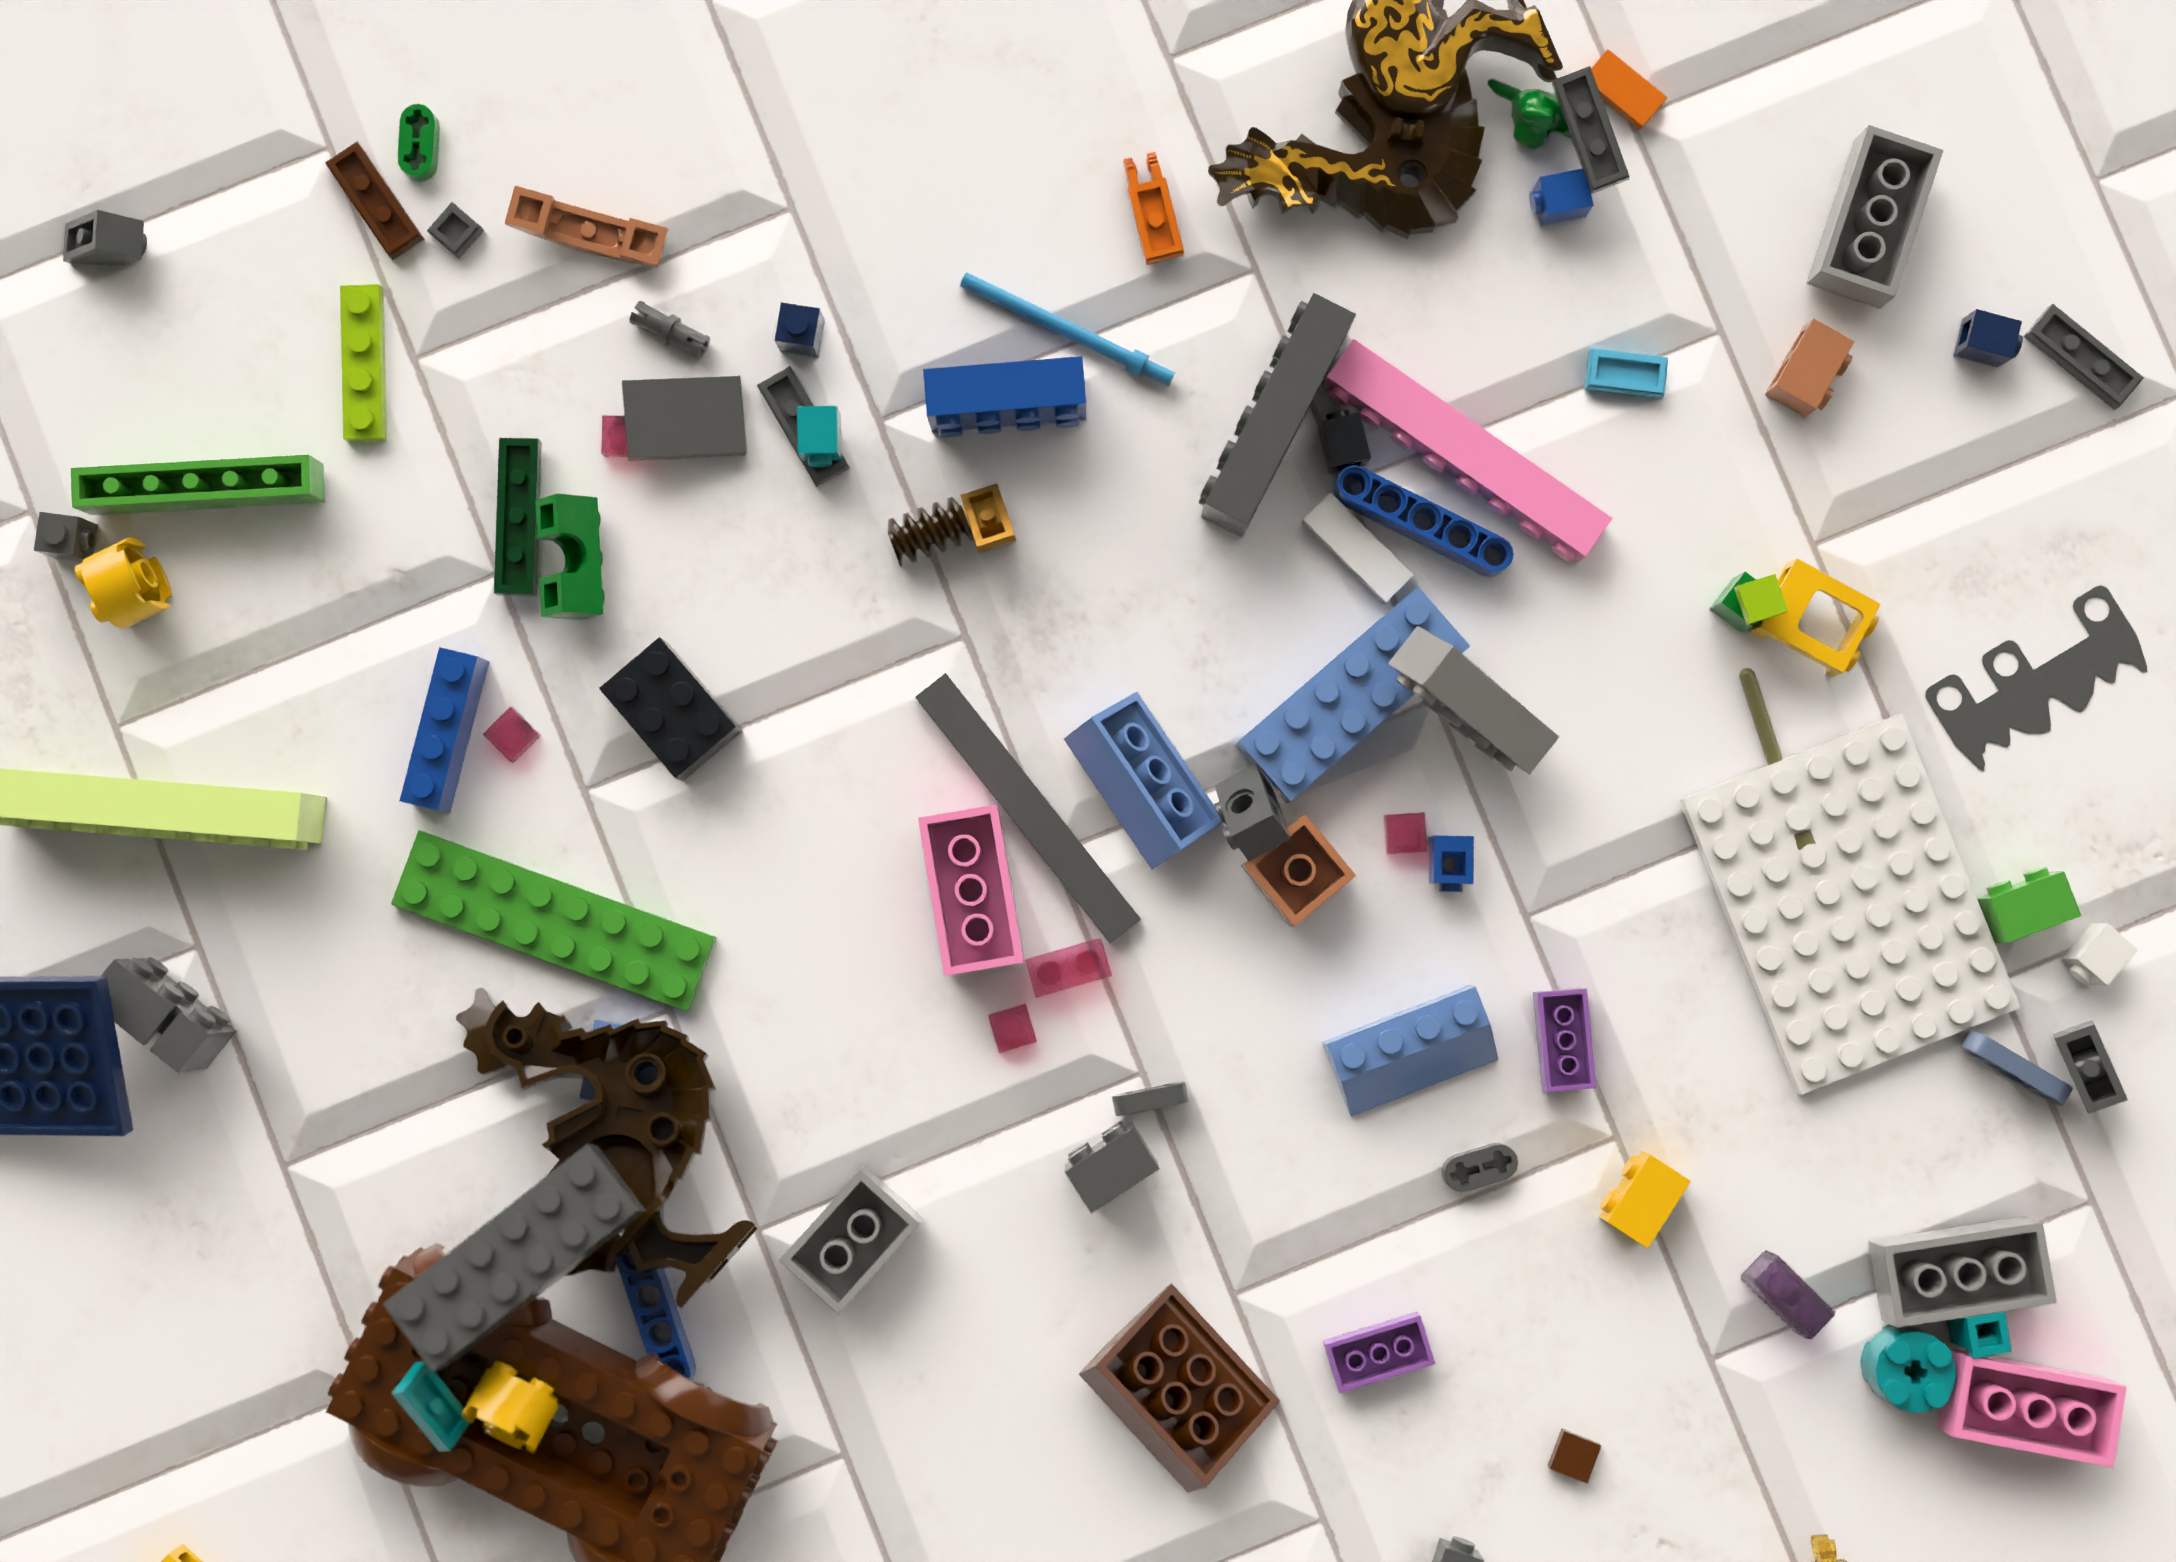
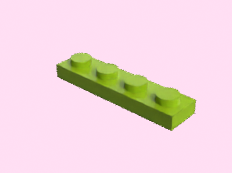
M379 284L341 285L343 439L347 442L387 441L383 287Z

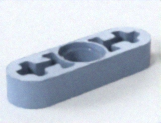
M1970 1030L1960 1047L1967 1054L2056 1105L2064 1106L2073 1090L2064 1081L1979 1032Z

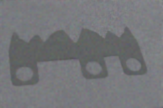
M2096 586L2076 598L2073 602V609L2090 636L2033 670L2018 644L2012 640H2007L1983 655L1982 663L1999 691L1977 704L1962 679L1954 674L1948 675L1926 690L1925 696L1955 746L1979 769L1984 771L1983 753L1985 752L1987 741L2006 747L2010 745L2009 727L2026 733L2050 731L2051 722L2048 703L2051 696L2058 698L2068 706L2081 712L2093 695L2095 675L2110 683H2114L2117 666L2121 661L2127 664L2133 663L2141 671L2147 672V664L2138 636L2105 586ZM2098 596L2107 601L2109 614L2104 620L2092 621L2086 616L2084 606L2091 597ZM2002 651H2009L2018 659V669L2011 676H2002L1994 669V658ZM1952 685L1959 689L1962 701L1958 708L1945 710L1939 706L1937 693L1943 686Z

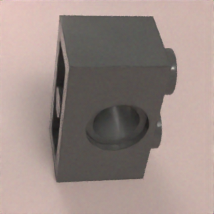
M1257 764L1214 785L1219 802L1214 805L1223 823L1227 824V827L1223 829V834L1233 850L1239 848L1248 861L1291 839L1274 789Z
M2093 1020L2053 1034L2088 1114L2128 1100Z

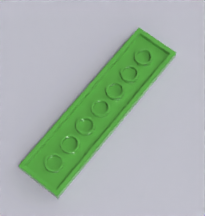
M418 830L391 905L684 1011L690 1010L716 936Z

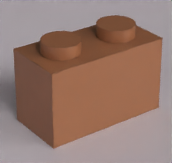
M1813 318L1800 330L1765 395L1804 417L1816 409L1822 410L1834 392L1829 387L1836 375L1841 377L1852 361L1853 356L1848 353L1855 341Z

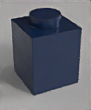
M781 302L774 340L780 352L819 358L825 323L820 308Z
M1979 309L1974 310L1962 319L1953 356L1994 367L2002 366L2015 358L2021 349L2023 336L2019 332L2022 321Z

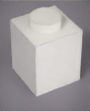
M2092 923L2061 959L2071 967L2069 970L2070 974L2086 986L2090 984L2108 986L2136 954L2138 949L2109 923Z

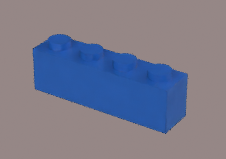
M439 647L400 802L437 811L451 812L489 661L475 655Z

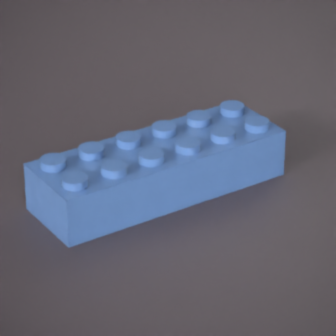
M1419 587L1415 588L1236 743V746L1253 765L1257 764L1273 789L1286 804L1292 801L1414 695L1395 680L1399 673L1388 663L1417 626L1454 646L1461 653L1470 647Z

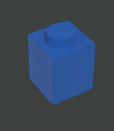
M1582 169L1539 177L1533 187V191L1529 194L1531 211L1533 215L1538 214L1540 226L1586 217L1594 206Z

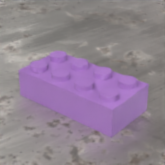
M1577 988L1533 992L1542 1091L1558 1092L1595 1089L1596 1081L1587 989Z
M1418 1312L1322 1340L1339 1393L1435 1364L1421 1315Z

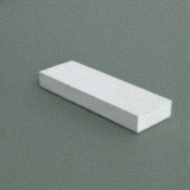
M1332 493L1326 496L1303 519L1302 522L1384 604L1412 578L1413 574Z

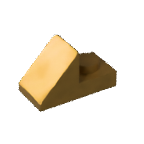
M997 483L960 495L979 554L1016 542V537Z

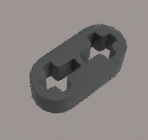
M1185 1081L1111 1096L1115 1116L1129 1115L1189 1102Z
M1488 1144L1449 1157L1443 1164L1442 1178L1453 1190L1459 1192L1470 1191L1512 1177L1518 1167V1158L1515 1152L1504 1144ZM1498 1151L1500 1155L1508 1156L1509 1161L1503 1164V1171L1499 1172L1495 1167L1483 1169V1163L1494 1160V1152ZM1459 1162L1465 1168L1476 1166L1477 1171L1465 1175L1466 1182L1462 1184L1458 1179L1451 1178L1450 1173L1456 1171L1455 1164Z

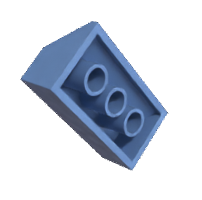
M1138 692L1094 715L1064 738V741L1151 870L1223 822L1214 804Z
M1469 985L1322 1042L1351 1117L1498 1060L1488 1016L1477 988Z

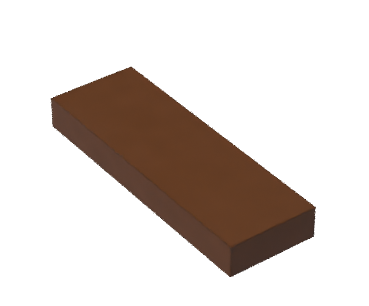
M357 141L325 162L392 260L425 239Z

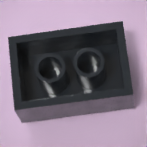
M661 637L657 638L599 688L675 779L685 781L743 731L670 644Z

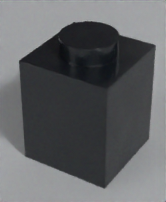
M1340 410L1327 414L1325 416L1326 420L1321 421L1318 432L1329 474L1340 472L1348 466L1367 465L1371 455L1360 412L1349 415L1348 410Z

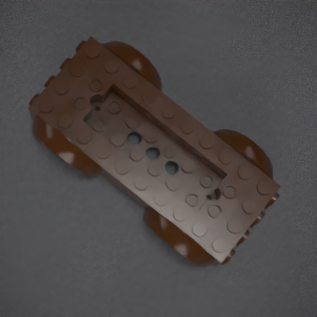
M438 1243L426 1249L420 1247L408 1257L402 1256L396 1266L390 1265L386 1269L378 1284V1288L382 1289V1293L377 1303L373 1301L369 1305L362 1318L361 1324L366 1327L361 1337H356L345 1354L344 1360L349 1362L344 1374L339 1373L327 1394L332 1399L326 1413L348 1423L349 1434L355 1451L370 1468L394 1481L420 1487L441 1486L461 1479L567 1532L569 1550L576 1562H720L727 1548L726 1545L743 1515V1510L752 1496L761 1473L778 1442L777 1439L772 1438L777 1423L773 1422L768 1406L762 1403L757 1405L742 1403L716 1393L707 1386L706 1388L704 1384L696 1383L671 1369L654 1352H650L636 1361L553 1320L550 1301L543 1297H537L447 1369L435 1371V1373L465 1408L486 1369L492 1368L495 1361L503 1362L517 1371L515 1377L527 1383H530L532 1378H535L554 1388L552 1394L558 1398L557 1403L567 1409L568 1421L556 1422L552 1419L534 1453H531L527 1450L524 1443L521 1449H517L484 1433V1422L475 1417L474 1421L469 1424L450 1451L439 1452L391 1394L415 1362H423L424 1360L383 1303L445 1256L442 1252V1249L445 1247ZM597 1422L603 1427L605 1435L600 1443L592 1444L584 1439L582 1428L586 1423Z

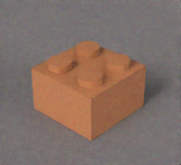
M1306 814L1300 816L1287 827L1290 840L1250 861L1247 860L1241 865L1291 927H1295L1356 876Z

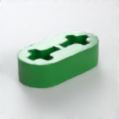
M421 104L410 105L401 113L398 141V165L407 177L417 182L427 181L436 173L440 130L439 121L428 107ZM419 116H422L428 125L421 126L420 138H418V132L411 124L417 123ZM417 148H419L420 155L426 160V163L419 164L418 170H415L409 162L416 160Z

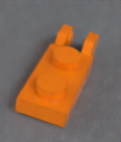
M1155 152L1146 154V165L1152 181L1139 184L1136 164L1133 162L1132 157L1123 159L1128 182V195L1146 265L1184 256V249L1166 178H1162Z

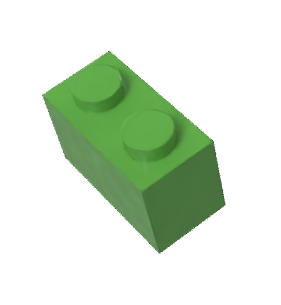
M2042 867L2023 874L2025 881L2012 885L2010 880L1986 888L1988 894L1977 898L1995 943H2010L2082 916L2064 871L2049 872L2047 867Z

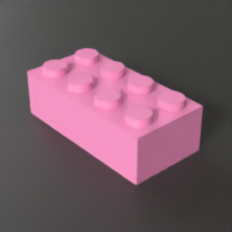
M996 804L919 817L918 821L944 976L1025 962L999 806Z
M1949 1348L1955 1362L1956 1379L1949 1401L1939 1408L1936 1423L1938 1429L1955 1438L2114 1468L2126 1386L2104 1377L1995 1356L1973 1359L1967 1351Z

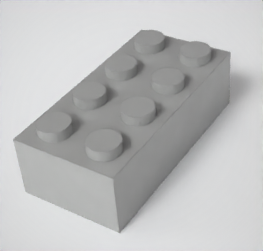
M1868 125L1853 142L1806 284L1879 309L1896 296L1944 150Z
M1419 626L1416 627L1388 663L1399 673L1395 679L1399 684L1411 693H1416L1423 699L1422 702L1428 708L1450 721L1448 724L1464 737H1469L1476 743L1475 747L1492 760L1495 759L1511 772L1515 767H1518L1530 775L1559 738L1555 732L1454 646Z
M2018 1217L1868 1241L1881 1320L1897 1328L2057 1303L2043 1222L2031 1218Z

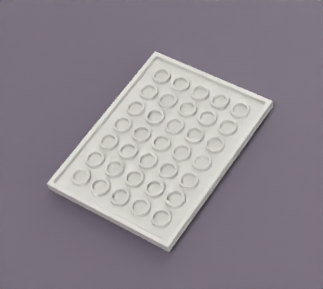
M1902 714L1894 715L1679 800L1797 1094L1808 1093L2021 1008ZM1811 830L1816 844H1808L1803 849L1798 850L1794 835Z

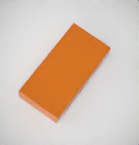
M1609 49L1604 52L1591 68L1602 100L1638 130L1645 126L1668 98Z

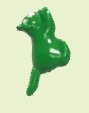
M1491 78L1488 80V86L1496 95L1512 102L1511 116L1515 126L1513 137L1521 146L1529 149L1540 147L1551 132H1558L1571 139L1555 94L1540 89L1521 91L1496 79Z

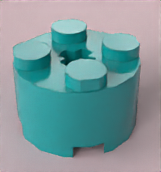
M1887 1325L1882 1328L1884 1329L1883 1331L1874 1336L1871 1342H1866L1860 1359L1862 1376L1872 1391L1881 1399L1900 1410L1911 1413L1928 1412L1934 1408H1941L1949 1401L1956 1379L1955 1362L1951 1350L1936 1337L1912 1326L1897 1328L1893 1325ZM1905 1366L1911 1367L1907 1374H1904Z

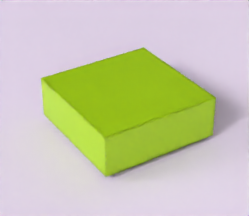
M1776 574L1734 587L1746 625L1788 612Z

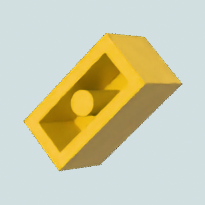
M1641 1151L1638 1157L1633 1155L1625 1164L1622 1170L1624 1179L1617 1190L1612 1188L1604 1197L1600 1205L1603 1212L1599 1218L1648 1249L1691 1181L1651 1154Z

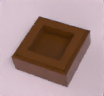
M1561 1428L1547 1466L1552 1470L1588 1483L1601 1445L1598 1442Z

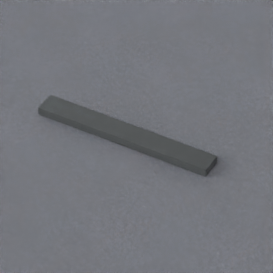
M946 673L915 696L1108 942H1113L1137 923L1141 918Z

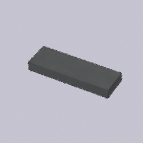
M1588 66L1552 80V87L1590 193L1593 194L1629 180L1628 170L1591 67Z
M2054 304L2046 308L2024 335L2026 339L2114 410L2124 403L2144 378Z
M791 366L759 383L757 387L798 455L797 406L814 405ZM842 453L841 460H832V465L827 467H812L808 465V461L801 460L816 487L850 468Z

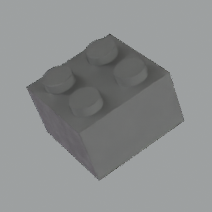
M1121 1120L1101 1133L1103 1140L1093 1147L1086 1142L1068 1154L1069 1158L1067 1159L1069 1162L1065 1164V1173L1090 1213L1098 1210L1160 1169L1156 1158L1132 1121L1125 1126Z

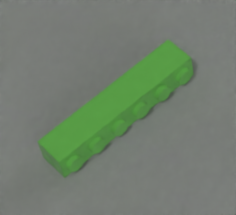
M310 455L71 468L72 507L89 515L325 502L324 464Z

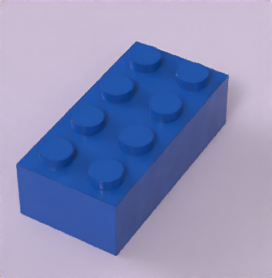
M1082 356L923 369L927 419L932 433L939 432L940 437L962 435V430L978 429L980 434H994L1001 432V427L1017 426L1019 431H1031L1039 429L1040 424L1055 422L1056 427L1069 428L1078 426L1080 420H1086V393Z

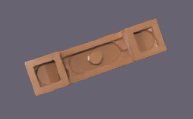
M514 186L504 222L507 226L569 248L610 259L653 267L659 266L668 233V228L633 218H629V221L598 213L555 201L551 195L519 186Z

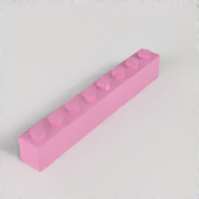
M1355 339L1351 341L1325 379L1323 386L1328 389L1327 394L1334 401L1344 406L1349 403L1358 409L1361 419L1375 428L1381 425L1392 433L1391 439L1396 444L1407 450L1411 448L1417 450L1424 455L1423 461L1429 467L1438 472L1445 470L1457 478L1455 483L1461 489L1472 495L1476 492L1489 500L1487 505L1490 509L1503 517H1507L1509 514L1521 523L1519 527L1523 532L1532 538L1539 539L1542 537L1553 545L1552 551L1566 561L1571 562L1574 559L1576 562H1579L1585 558L1613 519Z

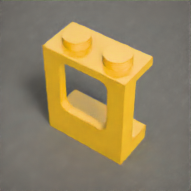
M1798 558L1787 563L1778 578V582L1788 612L1756 622L1749 632L1761 639L1771 637L1827 668L1825 674L1831 677L1842 674L1845 671L1849 672L1859 659L1861 652L1857 648L1863 636L1865 638L1869 637L1879 621V617L1875 616L1881 604ZM1816 591H1821L1858 611L1837 651L1804 634L1798 628V623Z

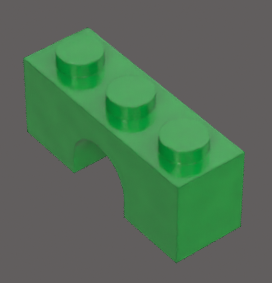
M553 494L535 500L537 539L555 542L560 546L565 556L563 572L539 578L541 617L585 619L602 615L605 594L602 589L601 565L603 556L600 550L599 538L601 517L598 511L597 497Z

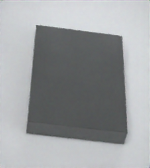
M740 376L622 380L628 461L744 456L747 454Z

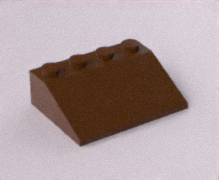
M1172 1283L1115 1335L1079 1373L1081 1378L1187 1493L1207 1487L1280 1402L1273 1392Z

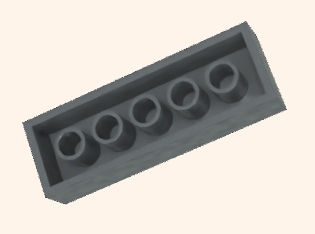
M1313 293L1308 304L1303 301L1299 303L1287 331L1292 334L1291 337L1288 338L1283 335L1272 356L1273 359L1270 367L1274 368L1273 372L1270 373L1265 370L1255 388V394L1252 398V401L1256 402L1255 407L1252 408L1248 405L1245 407L1236 425L1237 428L1234 435L1238 436L1236 443L1229 440L1218 460L1219 463L1216 469L1221 471L1218 478L1210 475L1201 492V498L1198 503L1203 505L1202 518L1241 538L1243 537L1354 321L1355 313L1316 293Z
M587 1144L388 1299L383 1305L432 1372L445 1370L646 1212V1209L600 1148L596 1145Z

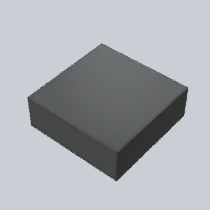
M453 202L427 229V232L458 259L461 258L484 231L478 223Z

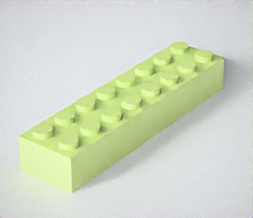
M0 768V825L224 844H229L230 841V844L268 847L270 839V847L308 850V842L322 844L327 798L325 796L302 792Z

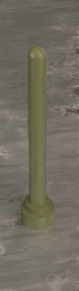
M1745 668L1740 672L1739 678L1767 764L1770 765L1783 760L1755 672L1750 668ZM1811 830L1794 835L1798 850L1803 849L1808 844H1816Z

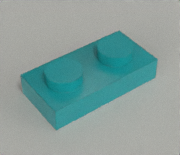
M425 1361L415 1362L391 1393L439 1452L450 1451L470 1424L461 1416L464 1407L440 1377L430 1370Z

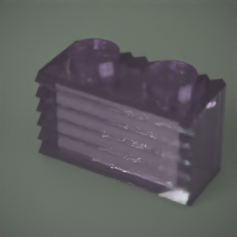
M1765 1250L1741 1274V1281L1747 1283L1752 1292L1758 1294V1297L1764 1300V1303L1769 1305L1770 1309L1775 1311V1314L1781 1317V1320L1786 1322L1793 1332L1805 1339H1813L1836 1314L1778 1255Z

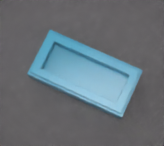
M1591 348L1588 351L1584 389L1661 399L1665 394L1668 357Z

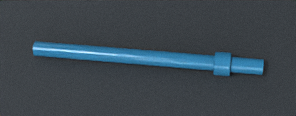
M967 272L961 280L960 287L1125 365L1126 371L1138 377L1143 374L1168 387L1173 381L1175 372L1148 360L1149 355L1137 349H1134L1132 352Z

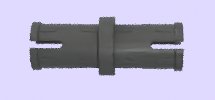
M639 301L635 305L634 309L648 316V318L645 319L632 312L629 319L632 325H636L658 336L661 343L665 345L671 343L694 355L697 359L704 355L705 351L693 344L692 341L708 348L710 336L682 324L681 318L674 314L667 316L643 301Z

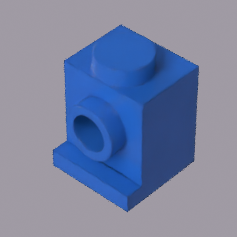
M1434 835L1428 837V845H1430L1429 884H1439V892H1463V884H1474V836ZM1446 857L1453 858L1456 863L1455 869L1452 872H1447L1442 866L1443 860Z

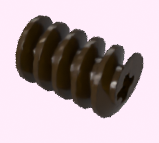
M953 497L947 498L946 511L938 502L933 503L932 516L923 507L918 508L917 521L908 512L904 513L903 526L901 527L893 518L888 519L887 532L900 567H902L903 554L912 563L917 561V549H920L927 558L932 556V544H935L941 552H945L946 539L948 538L956 547L961 546L962 533L971 542L974 541L962 505H959Z

